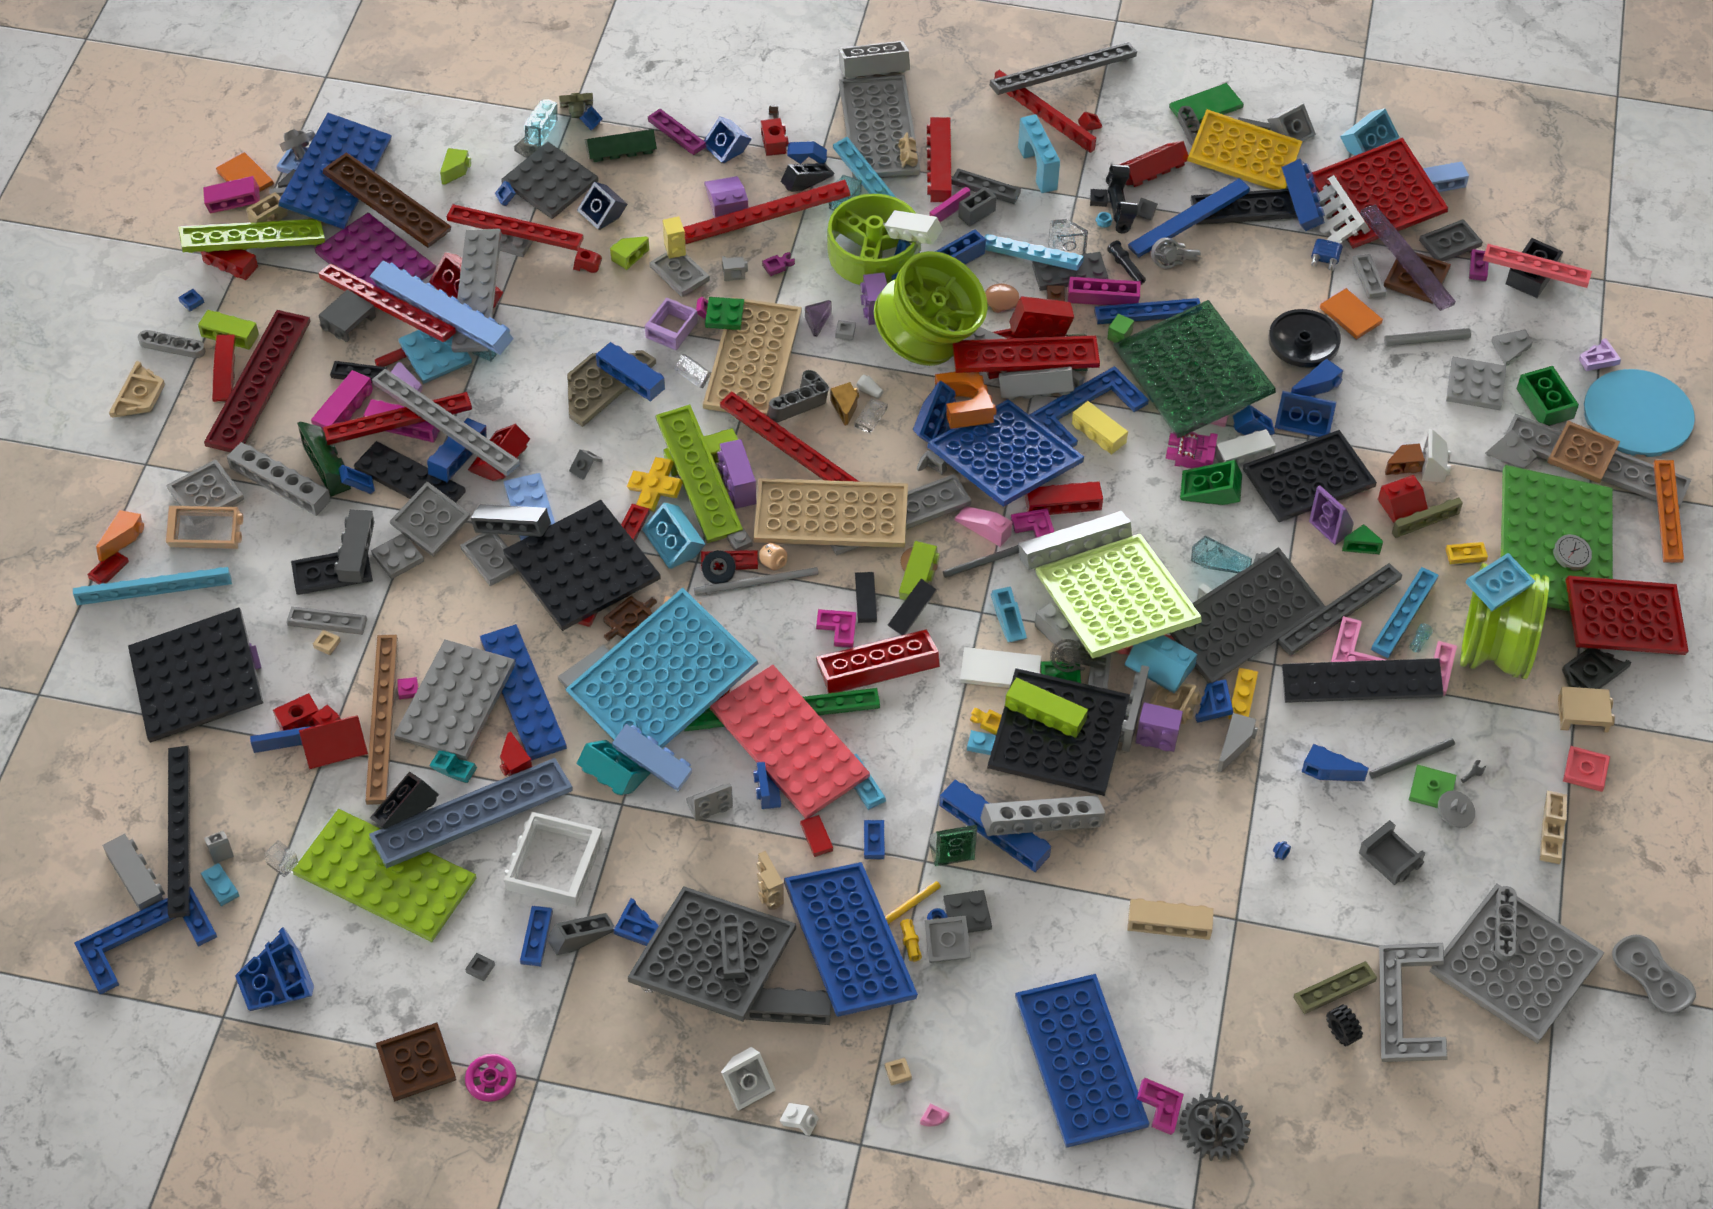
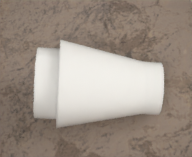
M862 375L856 384L859 391L876 399H879L884 392L870 376Z

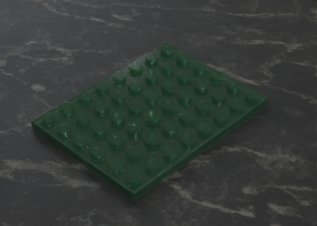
M1209 300L1113 344L1114 350L1177 438L1276 393L1275 386Z

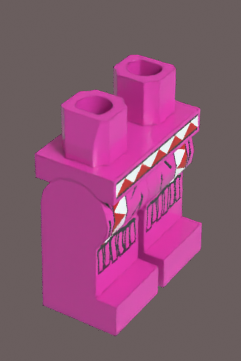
M1181 429L1180 434L1170 433L1168 445L1177 446L1178 448L1168 447L1166 459L1175 460L1174 466L1180 467L1181 465L1193 469L1213 464L1218 434L1210 433V436L1195 432H1186L1187 430Z

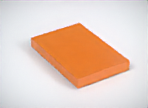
M245 152L216 167L217 173L226 182L254 176L259 186V192L274 184L273 180Z
M1347 288L1320 304V309L1356 340L1382 324L1383 321L1379 315Z

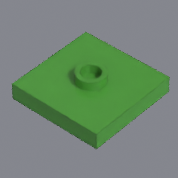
M1417 764L1409 801L1438 808V800L1441 795L1447 791H1453L1457 775Z

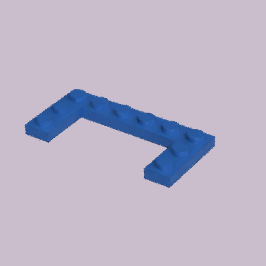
M1114 366L1078 386L1074 391H1070V394L1062 395L1029 415L1073 448L1077 446L1078 440L1058 421L1059 419L1075 411L1087 401L1091 402L1110 390L1133 412L1148 405L1149 399Z
M190 887V916H185L183 919L199 947L217 938V935L192 887ZM168 898L74 942L100 995L119 986L118 980L104 953L175 919H169Z

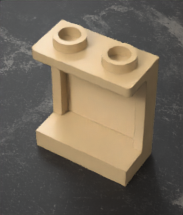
M1561 687L1558 695L1560 730H1569L1571 724L1603 726L1604 732H1609L1610 727L1615 723V715L1611 712L1613 698H1610L1609 690Z

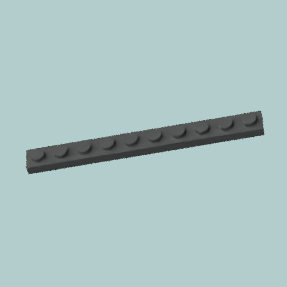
M1127 42L990 80L989 86L997 95L1134 58L1137 56L1138 51Z

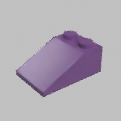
M738 176L704 182L714 218L748 208L745 188Z
M1318 486L1309 522L1336 545L1352 532L1354 522L1347 509L1325 489Z

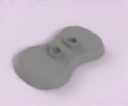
M1635 934L1623 938L1614 946L1612 956L1616 965L1623 972L1642 984L1650 1001L1657 1009L1673 1014L1685 1010L1694 1002L1696 991L1691 981L1667 965L1658 947L1652 940Z

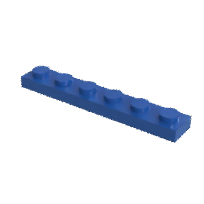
M1193 298L1097 306L1094 312L1098 325L1112 323L1118 314L1134 321L1202 316L1200 299Z

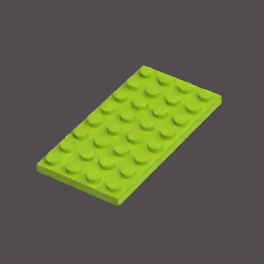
M338 808L292 870L293 875L433 942L477 879L476 874L430 852H425L386 869L369 837L370 833L380 830V828Z

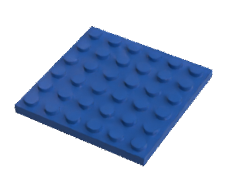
M1009 399L996 405L994 423L953 428L930 440L927 448L1003 507L1084 462L1082 454Z

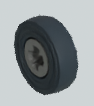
M716 550L710 552L702 562L703 575L713 584L728 582L735 574V561L725 551ZM716 563H718L719 565H724V567H722V571L719 572V570L713 569L716 568Z

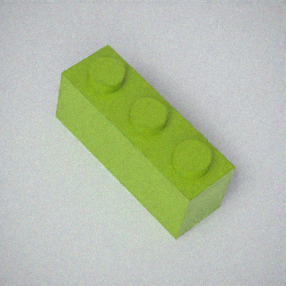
M207 310L198 324L201 337L216 341L217 335L235 334V346L248 350L251 349L259 336L255 322L217 311Z
M919 541L914 542L899 589L900 599L906 600L920 579L927 583L929 581L932 582L935 573L933 567L934 564H938L940 558L937 546Z

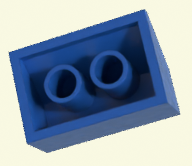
M1282 391L1274 428L1316 437L1329 434L1336 402Z

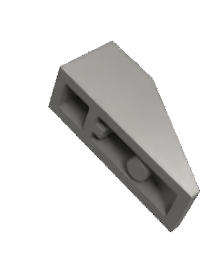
M1233 713L1219 760L1218 772H1222L1249 747L1251 738H1256L1258 728L1255 727L1256 719Z

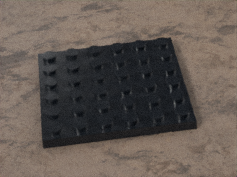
M601 499L550 525L542 537L528 536L503 549L506 558L562 631L661 579L660 573Z
M240 607L128 645L146 735L150 743L264 703Z
M1015 668L1011 685L1017 677L1088 709L1087 720L1075 738L1004 706L987 769L1105 796L1130 694Z

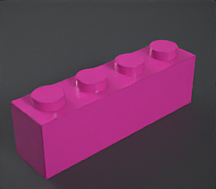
M1070 277L1068 302L1107 306L1139 303L1141 281Z
M352 370L312 417V424L321 426L323 430L325 426L349 421L356 409L361 407L366 397L371 395L373 390L371 378Z
M371 399L363 417L404 406ZM425 421L385 432L434 443L440 430Z

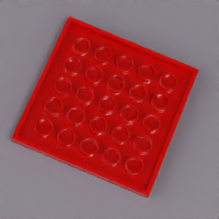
M1403 137L1312 172L1318 193L1324 190L1323 187L1325 185L1327 187L1331 185L1328 179L1334 175L1370 228V231L1366 234L1360 229L1357 231L1358 235L1354 236L1353 234L1347 238L1352 249L1448 212V206ZM1331 199L1326 201L1325 205L1331 202ZM1336 211L1335 213L1332 214V216L1334 217V216L1337 215L1339 212ZM1346 222L1339 226V228L1341 229L1346 226Z

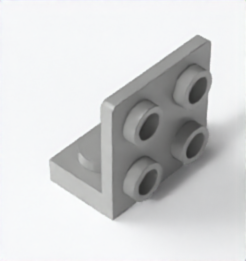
M730 783L686 798L695 821L707 819L711 815L726 812L733 808L732 786Z

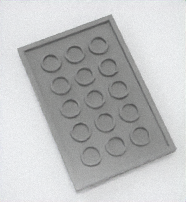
M444 639L394 734L395 739L437 752L439 750L456 754L458 758L467 760L516 664L515 659Z

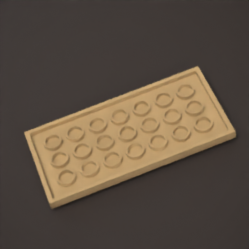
M744 299L741 330L723 329L703 401V409L727 412L720 407V402L732 391L767 416L770 400L781 395L802 307Z
M759 478L754 542L905 548L908 483Z

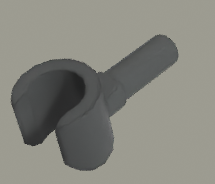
M1476 760L1472 770L1461 779V782L1465 783L1475 775L1481 776L1486 765L1480 768L1478 765L1481 760Z

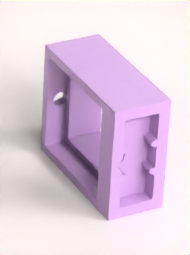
M666 298L646 323V338L677 350L698 323L697 310ZM668 314L686 321L677 333L660 326Z

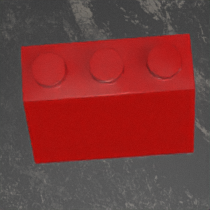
M515 423L495 431L489 440L518 459L519 454L528 447L527 443L530 438ZM478 456L468 468L469 472L491 481L506 477V475Z

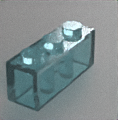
M541 100L525 124V143L542 145L558 120L556 102H551L550 100Z

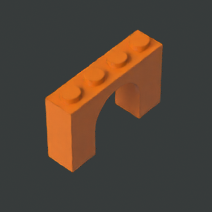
M979 372L935 374V386L939 381H942L955 390V397L964 396L972 398L967 401L946 403L947 421L951 429L994 423L996 406L992 404L991 394L988 395L987 385H984L983 375H980Z

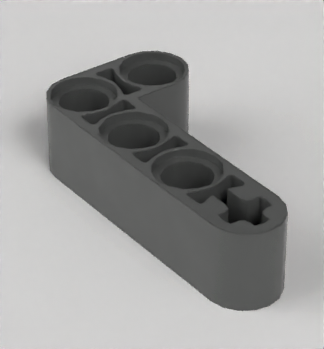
M805 370L802 374L799 389L770 400L767 416L777 423L825 404L829 391L828 384L817 372Z

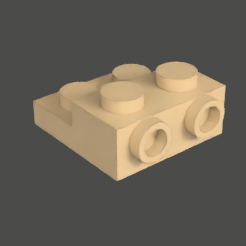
M1182 683L1175 694L1159 685L1149 704L1183 711L1181 724H1186L1187 720L1193 718V709L1195 705H1200L1202 696L1197 685Z
M763 851L758 854V862L756 863L759 871L757 873L758 887L760 889L758 896L762 904L766 903L769 910H774L784 904L783 881L767 852Z

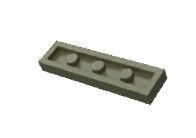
M1459 497L1453 500L1449 499L1440 505H1434L1427 510L1415 512L1406 518H1399L1394 523L1392 534L1395 538L1458 515L1460 514L1463 502Z
M1364 961L1295 993L1293 998L1305 1015L1376 982L1377 976L1368 963Z

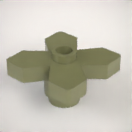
M593 93L559 96L560 108L569 107L571 118H580L586 111L585 106L593 105Z

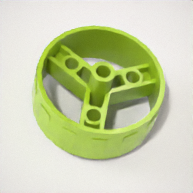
M885 194L859 195L841 203L831 214L827 228V253L830 264L836 273L858 285L863 282V275L885 273L886 282L889 284L892 281V275L899 272L909 258L920 253L921 243L909 241L912 244L903 252L892 257L882 258L883 251L897 247L899 239L890 238L883 223L888 221L894 210L916 214L913 208L904 201ZM839 234L844 235L862 247L860 257L845 251L836 242Z

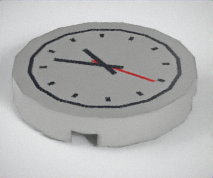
M1576 535L1562 536L1557 540L1553 549V554L1558 563L1574 571L1585 568L1592 558L1589 544Z

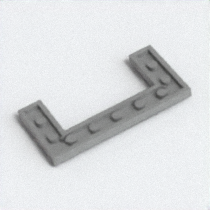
M1443 942L1379 945L1382 1062L1448 1060L1446 1037L1403 1038L1402 967L1444 965Z

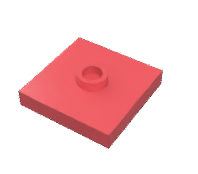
M1570 746L1563 782L1603 792L1610 756Z

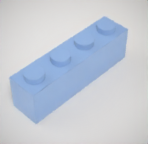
M1462 161L1423 168L1438 192L1466 188L1469 174Z
M625 724L612 742L613 748L679 792L692 774L691 764L682 758L680 760L675 758L674 752L670 749L659 747L657 745L658 742L654 738L643 736L641 734L642 731L634 725L630 727Z

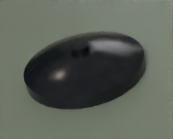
M1294 309L1284 312L1275 318L1270 326L1268 340L1272 351L1284 362L1298 367L1311 368L1317 367L1325 359L1331 361L1336 356L1341 343V335L1336 324L1326 315L1308 309Z

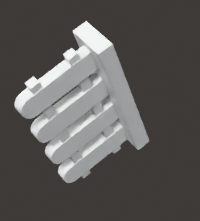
M1333 175L1328 179L1331 185L1328 187L1325 185L1323 187L1324 190L1318 193L1320 205L1331 199V202L1322 207L1325 216H1323L1325 223L1320 226V231L1323 235L1331 232L1332 235L1327 240L1343 245V241L1353 234L1354 236L1358 235L1357 231L1360 229L1366 234L1370 231V228ZM1336 211L1339 212L1337 215H1335V216L1332 217L1331 219L1327 220V218H1328L1330 215H1332V214L1335 213ZM1346 222V226L1335 232L1336 228Z

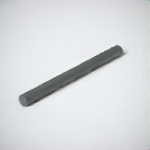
M1017 545L944 570L943 576L947 578L1019 553V547Z
M1453 738L1447 739L1369 772V775L1374 779L1454 746L1455 741Z

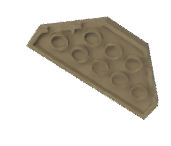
M635 350L636 353H629L642 363H646L650 368L656 364V358L643 350ZM597 353L590 354L567 374L569 418L582 427L629 388L597 366Z

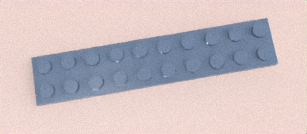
M553 758L421 812L389 828H382L370 833L369 837L387 869L572 792L573 787L557 760Z

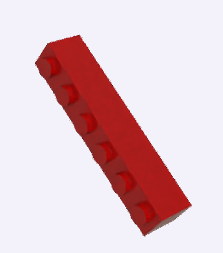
M930 117V124H927V134H930V136H927V146H930V148H927V158H930V160H927V170L930 171L927 172V183H930V185H927V195H930V202H944L951 197L952 192L951 117Z

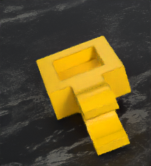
M974 707L971 712L970 721L981 723V729L996 735L1002 715L990 709L985 713Z

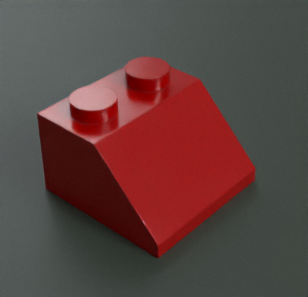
M1414 475L1381 486L1378 501L1393 523L1399 518H1406L1415 512L1428 509L1423 487Z

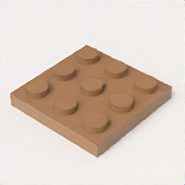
M1567 421L1547 463L1600 484L1620 441Z

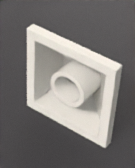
M752 1047L733 1056L721 1071L738 1111L776 1090L760 1052Z

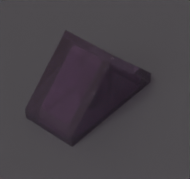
M826 300L805 306V319L813 336L817 337L831 315L832 301Z

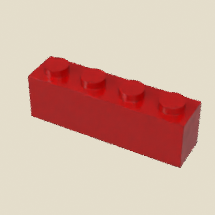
M1100 481L1038 487L1025 495L1027 512L1048 509L1049 515L1100 511L1103 506V495Z

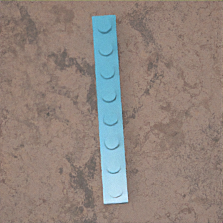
M219 567L187 573L160 575L151 578L73 588V596L77 605L230 585L232 584V578L228 567Z

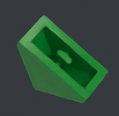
M1363 524L1345 537L1342 551L1380 555L1383 540Z

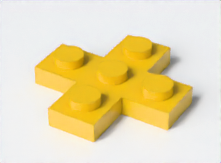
M655 457L649 473L633 470L627 488L632 491L641 492L636 505L649 508V511L655 512L661 496L678 497L683 481L679 478L669 477L674 464L671 459Z

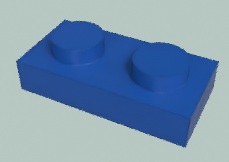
M864 820V859H884V820Z

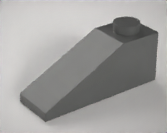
M607 913L564 921L554 925L547 941L555 954L561 955L574 952L614 932L615 926Z

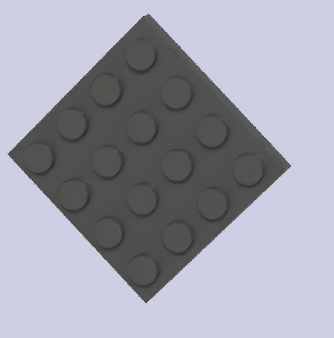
M546 142L504 176L501 182H509L517 195L553 219L590 189L594 182H598V176L550 142Z

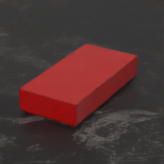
M116 552L93 568L87 574L88 578L97 584L108 583L129 563V560L121 553Z
M819 815L800 821L814 857L833 851L832 843Z

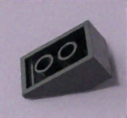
M409 771L372 814L370 819L384 829L389 828L433 806L439 794L421 778Z

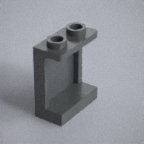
M348 289L319 314L321 328L345 342L350 340L349 333L365 318L370 321L376 318L374 305Z
M1389 820L1361 843L1359 854L1393 885H1396L1400 880L1402 882L1405 881L1411 871L1421 868L1424 864L1425 852L1422 850L1417 853L1394 832L1396 825Z

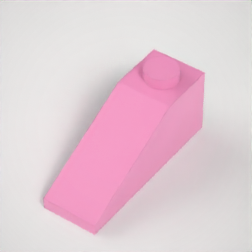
M964 507L955 517L956 522L999 547L1011 536L1012 521L997 512Z

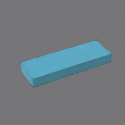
M857 753L854 754L855 757L863 764ZM871 775L854 787L868 810L886 802L884 794Z

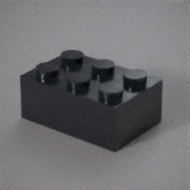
M1534 238L1530 239L1522 253L1556 262H1561L1563 251ZM1510 268L1505 284L1538 298L1551 278Z

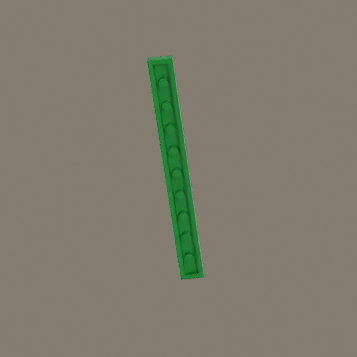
M877 688L803 696L804 700L819 716L880 708ZM708 708L684 729V732L725 726Z

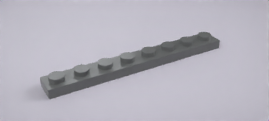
M1388 563L1279 638L1278 644L1292 656L1341 622L1343 616L1348 617L1400 581L1402 574Z

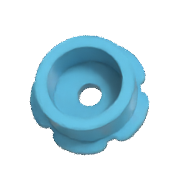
M1101 212L1095 221L1098 226L1106 228L1111 225L1113 220L1108 212Z

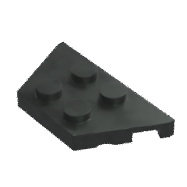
M1587 648L1565 664L1562 671L1569 687L1600 689L1628 669L1632 662L1629 660L1623 662L1615 659L1613 654L1602 652L1600 649Z

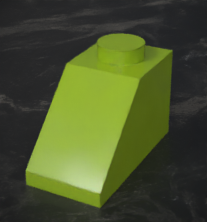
M447 149L440 170L442 184L445 185L466 175L467 169L471 167V158L469 157L468 150Z
M644 236L620 239L610 248L611 261L628 270L650 250L649 238Z

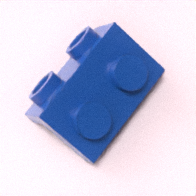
M757 762V770L753 771L754 783H758L756 798L761 802V809L780 808L779 788L766 774L765 762Z

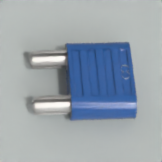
M1317 239L1311 255V266L1313 267L1314 265L1316 267L1318 261L1329 264L1328 270L1332 266L1331 271H1333L1335 265L1339 262L1343 248L1342 244L1325 239Z

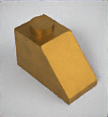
M851 382L830 388V401L845 426L849 424L857 408L859 392L857 388H853Z

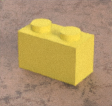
M680 217L663 219L664 246L669 259L685 256V231Z

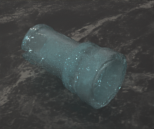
M1424 623L1419 625L1416 636L1409 645L1412 651L1417 653L1421 651L1426 640L1434 632L1432 627Z

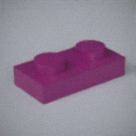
M1472 249L1469 279L1487 281L1489 262L1483 261L1485 251Z

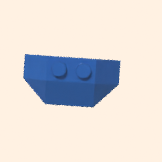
M942 381L937 383L923 402L913 427L917 436L927 443L951 430L947 421L946 403L956 402L955 390Z

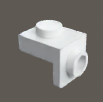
M789 1103L780 1122L783 1126L800 1128L805 1135L810 1136L819 1118L809 1106Z

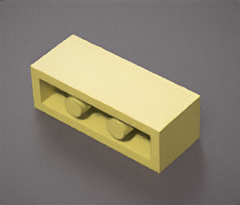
M1089 401L1073 412L1072 425L1111 455L1127 443L1128 431Z

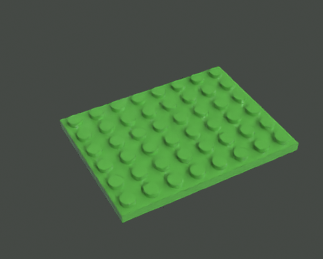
M1505 465L1502 473L1501 557L1509 553L1528 574H1539L1540 579L1543 575L1549 577L1547 607L1570 611L1565 580L1568 576L1613 579V488ZM1576 535L1589 544L1592 558L1589 564L1582 570H1570L1571 568L1561 566L1556 560L1553 549L1557 540L1562 536Z

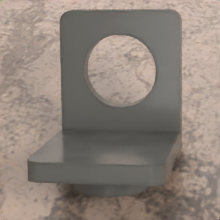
M580 449L569 472L580 479H585L593 462H602L603 459L588 450Z

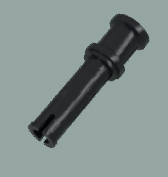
M1116 240L1110 243L1107 251L1115 257L1116 263L1121 264L1134 281H1141V285L1144 284L1146 278L1131 261L1128 251L1122 248L1121 242Z

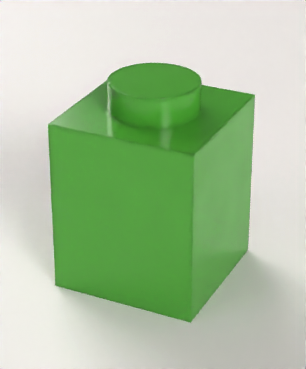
M1118 314L1109 326L1107 339L1123 346L1133 332L1134 320Z

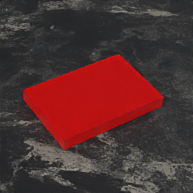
M358 715L299 730L309 769L368 754Z

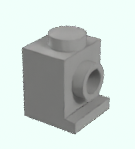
M722 256L724 281L745 279V272H748V263L744 261L743 257L726 259L725 256Z

